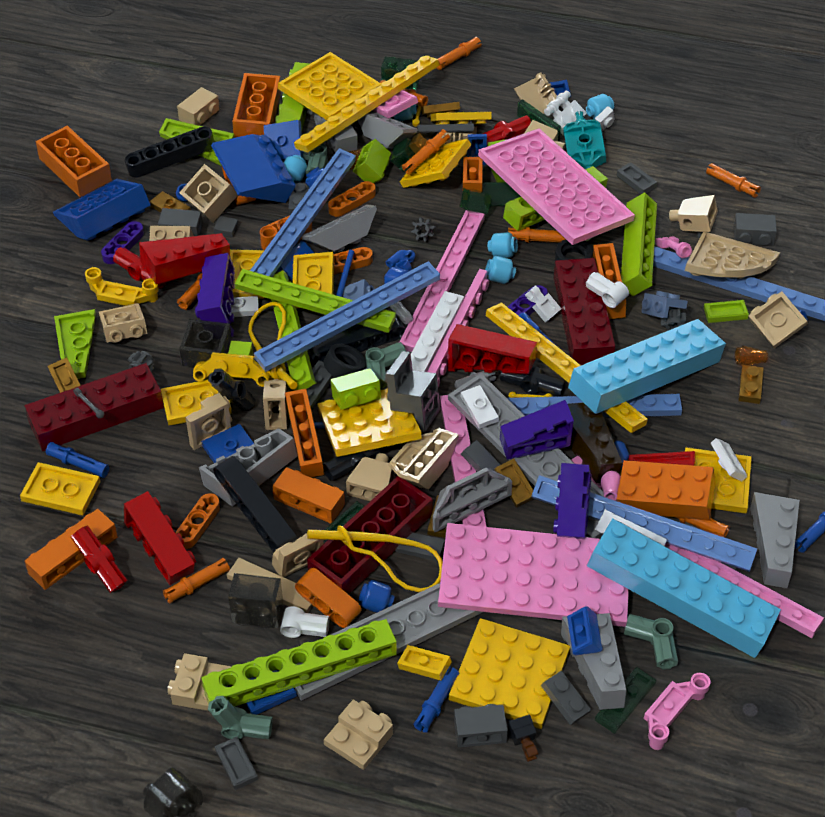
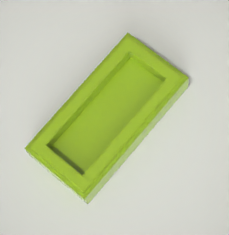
M744 300L705 303L703 308L708 323L746 320L749 317Z

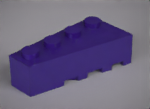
M229 253L205 257L204 266H202V279H200V292L197 294L198 305L195 307V313L197 318H200L210 341L234 337V330L231 328L230 323L234 322L231 305H234L232 289H235V267Z

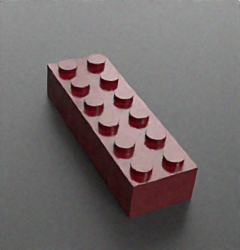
M595 258L556 260L554 266V282L559 306L562 308L560 311L569 354L580 365L615 352V343L606 304L601 296L586 287V281L593 272L598 273Z
M147 363L78 386L82 394L98 410L104 412L103 418H97L96 413L80 397L75 395L73 390L77 387L24 405L29 424L42 452L46 451L50 442L62 445L164 408L162 392Z
M397 476L343 527L347 531L387 534L406 539L431 517L433 499ZM327 540L307 559L308 570L310 568L319 570L348 595L380 565L371 555L352 551L342 540ZM352 541L354 547L373 551L383 561L400 545L390 542Z

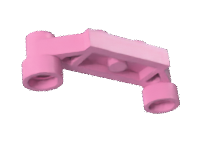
M695 673L689 682L676 684L672 681L647 710L644 719L648 721V738L652 749L660 750L663 748L669 736L668 727L691 699L702 700L705 697V693L708 692L710 687V678L706 674Z

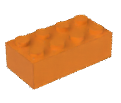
M244 73L232 121L235 138L250 134L264 135V125L274 124L281 91L278 89L280 76Z
M65 126L35 141L39 159L79 197L112 181L109 163L69 126Z
M624 460L616 500L617 502L659 516L710 520L716 483L714 468Z

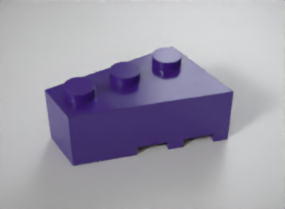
M566 400L500 426L499 439L507 460L570 446L574 420Z
M561 463V475H558L560 493L559 497H556L555 506L556 511H558V519H554L553 532L557 533V537L585 539L587 536L592 478L589 465Z

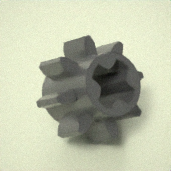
M420 217V223H412L415 228L411 233L417 235L416 240L423 237L425 242L428 241V235L434 236L432 230L436 226L430 224L431 219L424 221V218ZM425 225V230L427 232L421 233L422 229L420 228V226Z
M669 307L668 317L661 318V326H666L667 331L684 325L686 313H681L680 308Z
M137 351L128 358L130 362L129 369L147 363L151 372L154 369L151 365L153 358L145 351Z

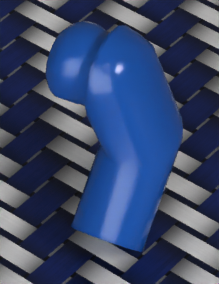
M399 250L386 260V265L392 268L403 259H408L411 263L415 258V253L412 250Z
M615 441L614 444L622 460L623 467V462L628 460L629 453L625 443Z

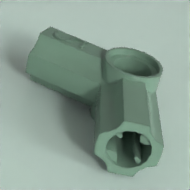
M320 144L308 153L303 151V159L309 161L306 174L316 167L325 168L328 164L327 147L325 144Z
M401 342L382 349L373 347L366 351V369L371 368L379 379L380 390L387 387L385 367L392 365L401 352L405 351V347Z
M629 614L624 634L650 641L653 645L657 667L664 670L677 666L678 658L673 638L672 622L666 618L651 620Z
M216 696L213 701L209 702L208 711L222 725L221 734L228 739L234 737L241 739L243 736L269 739L271 737L273 717L247 714L245 710L234 707L225 696Z

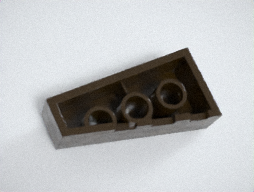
M568 403L567 405L574 420L570 444L575 456L578 455L582 459V464L590 466L592 478L596 483H601L602 476L608 471L620 473L622 460L602 413L595 414L584 403Z

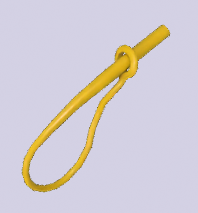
M269 302L261 306L252 316L248 325V333L256 351L262 349L252 332V326L256 317L270 306L279 307L282 312V324L277 338L279 340L282 338L286 325V311L282 304ZM285 362L271 369L274 379L286 381V385L292 390L297 388L298 384L286 373Z
M341 525L337 527V531L307 530V539L342 540L352 551L371 555L385 568L392 580L406 590L422 592L441 582L442 558L436 550L428 545L387 534L347 531ZM352 541L390 542L426 549L438 561L440 568L439 576L435 583L429 587L418 588L409 586L399 580L390 567L373 551L354 547Z

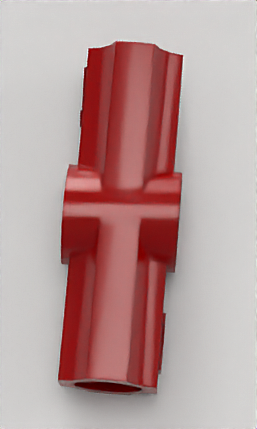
M526 115L509 123L506 121L498 122L494 129L483 133L487 134V147L488 142L508 140L524 134L531 123V119Z
M120 247L115 251L113 261L126 269L134 280L139 281L151 278L141 263L139 256L126 248ZM166 282L158 284V287L162 289Z
M88 525L71 535L72 541L84 556L85 564L93 574L98 575L110 594L127 583L128 580L115 564L111 551L106 545H102Z

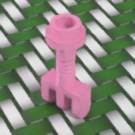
M674 236L655 239L656 246L674 249L680 258L689 257L692 253L690 244L686 242L679 243V239Z

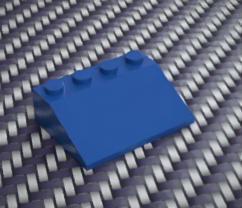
M250 134L212 143L211 147L238 196L282 203L287 202L296 185L267 136Z
M115 179L57 209L53 214L78 238L91 240L97 236V233L112 229L114 224L129 220V216L144 212L145 208L150 206V202L142 184Z

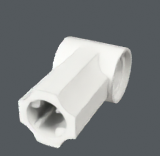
M593 272L586 281V287L601 296L603 302L610 308H615L629 296V290L625 284L620 281L613 283L599 273Z
M290 606L284 611L280 632L289 638H297L301 634L326 637L329 630V616L305 613L299 607Z

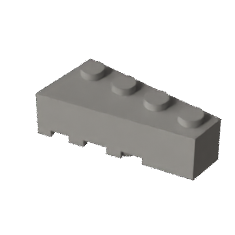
M278 428L254 440V444L251 446H242L236 449V453L226 458L224 455L217 458L216 463L210 466L205 464L199 467L203 485L229 505L234 506L236 503L215 477L213 468L229 457L235 456L256 484L260 486L297 457L294 438Z
M754 492L750 510L754 520V531H756L757 549H759L763 582L765 585L787 588L792 573L800 500Z
M610 613L596 614L602 651L582 655L573 654L567 616L562 617L561 636L570 646V653L572 657H575L581 674L586 678L587 686L599 709L624 708L626 686Z

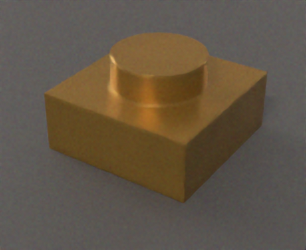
M419 133L413 137L409 147L416 154L426 145L427 139Z

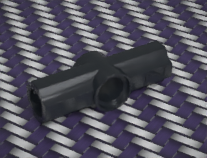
M532 366L529 374L503 373L502 371L500 374L501 381L521 386L522 390L528 394H536L539 391L562 397L566 385V380L547 375L537 366Z
M215 369L214 372L209 374L208 381L212 384V387L240 410L249 411L250 408L255 406L256 399L246 390L244 381L234 380L223 369Z
M387 446L339 456L323 464L326 477L330 481L338 479L354 470L362 458L374 459L378 453L387 452Z

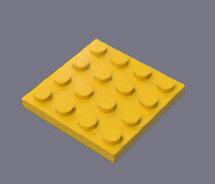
M329 52L280 81L278 89L325 120H328L329 117L341 112L343 108L353 104L355 100L368 94L370 90L379 87L381 83Z
M388 388L381 390V399L343 410L340 409L335 400L317 403L318 412L336 457L422 439L421 430L412 413L390 409V401L387 400Z
M480 618L458 671L459 675L449 693V700L470 707H482L487 704L503 705L505 718L514 720L530 714L534 727L542 729L552 700L541 685L558 672L563 671L570 652V646Z

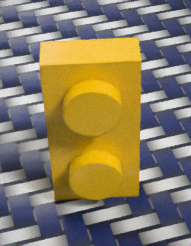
M407 645L397 662L401 670L440 681L452 663L450 656Z

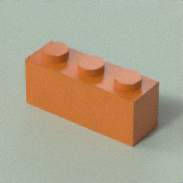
M286 467L273 484L274 500L330 524L334 522L345 506L344 491L338 487L327 485L319 479L306 476L297 470Z

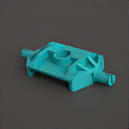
M579 111L575 113L576 121L568 123L563 128L567 154L584 169L592 166L596 168L606 162L601 125L595 119L585 120L583 112L580 111L579 115ZM581 139H588L589 141H588V142H581L580 140H581Z

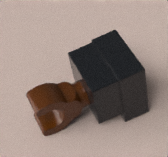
M530 714L509 721L507 733L509 738L513 740L514 745L522 744L527 762L537 759L538 751L533 741H531L535 739L536 730Z

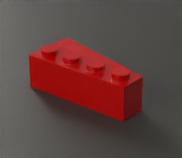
M222 233L139 242L140 261L155 284L202 272L205 257L229 253L230 256V244Z
M456 324L448 339V371L464 369L465 372H473L476 369L484 370V372L492 373L493 370H501L503 373L529 374L536 360L537 342Z
M147 491L124 503V523L128 528L132 527L133 536L137 541L143 540L142 544L145 552L149 557H155V566L169 585H172L181 578L194 573L196 560L192 552H187L184 548V541L179 533L175 534L173 531V525L168 515L162 514L157 498H152Z

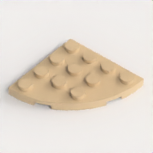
M703 232L686 263L685 271L690 272L694 276L705 275L742 279L746 276L762 273L773 267L779 258L780 252Z

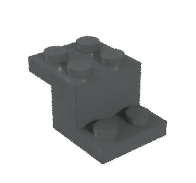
M402 351L399 357L394 360L390 369L385 373V382L388 386L387 400L390 401V409L393 411L414 413L413 416L421 432L425 433L440 411L437 374L414 371L412 369L411 353Z

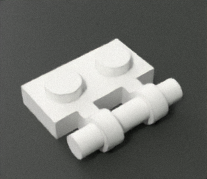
M569 91L560 93L556 100L551 101L544 110L545 115L549 116L551 114L554 117L551 123L562 135H564L563 128L568 123L576 121L575 113L579 111V115L580 111L583 112V116L587 114L576 100L572 103L568 101V98L571 96ZM559 106L564 109L562 112L559 110Z

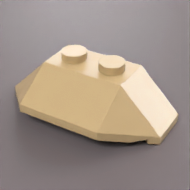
M441 428L433 430V433L423 434L422 439L407 442L389 462V466L401 479L420 488L429 489L448 467L459 434Z

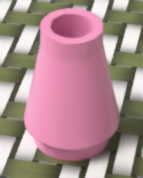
M608 471L601 478L604 497L616 501L621 476L619 473Z

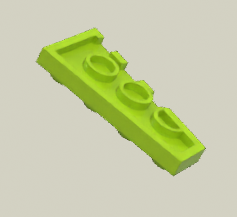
M166 118L159 134L160 137L167 140L203 126ZM210 128L214 142L235 138L234 133ZM213 149L199 155L222 166Z
M95 309L54 316L61 360L66 357L68 358L77 379L86 378L96 318Z

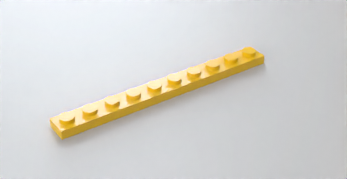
M422 56L414 64L408 65L406 69L396 73L388 81L382 82L376 89L370 90L368 94L355 100L350 106L343 108L341 112L329 117L321 125L315 126L309 133L303 134L294 142L295 148L307 153L438 67V59Z
M502 302L486 310L485 316L510 336L537 342L536 357L570 383L573 369L581 366ZM627 402L604 410L605 413L630 433L647 424L648 419Z

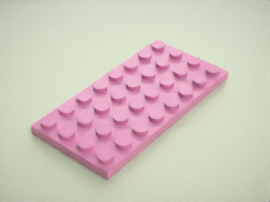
M540 128L479 149L478 156L572 245L634 221V213Z
M447 523L438 607L562 620V617L588 606L596 614L610 613L613 626L626 627L628 589L587 567L588 561L600 541L598 538L557 537V534Z

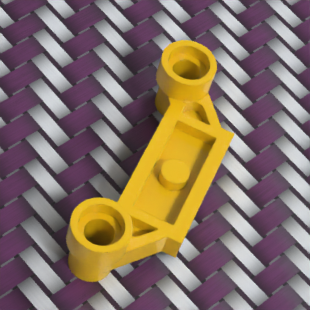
M96 267L89 268L85 272L86 281L89 283L90 289L96 293L97 300L127 306L147 301L152 303L158 300L157 292L159 287L152 278L144 280L142 288L104 281L101 270Z
M213 352L211 358L207 361L198 362L193 369V378L196 381H203L208 378L209 374L214 372L215 369H223L231 377L252 378L261 387H264L265 381H272L273 379L271 369L265 372L254 360V356Z

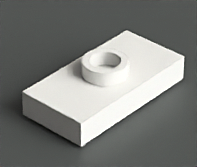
M258 296L234 297V305H231L234 317L253 316L259 309Z
M480 385L461 392L460 397L479 429L499 422L496 411Z
M714 439L711 445L719 457L718 462L721 467L728 472L729 476L737 480L743 481L747 478L745 470L730 445L720 439Z

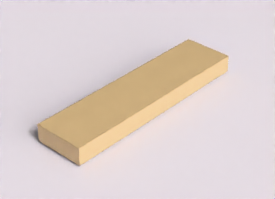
M241 558L237 559L227 573V579L289 607H299L305 613H309L313 607L311 603L297 592L295 582Z

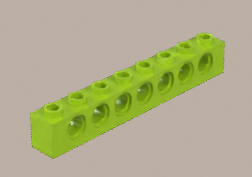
M387 619L372 621L362 627L350 628L343 633L328 635L323 639L306 642L289 650L284 649L270 656L258 657L251 662L236 664L219 672H211L201 677L203 690L208 705L216 696H225L235 707L397 655V642Z

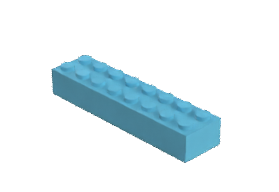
M696 319L574 368L568 388L597 414L720 362L726 343L704 323Z
M613 518L587 564V567L753 658L758 655L764 646L781 611L778 607Z

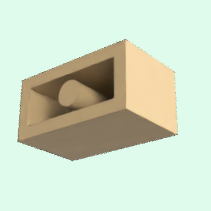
M201 87L177 106L179 120L200 126L220 110L218 95Z

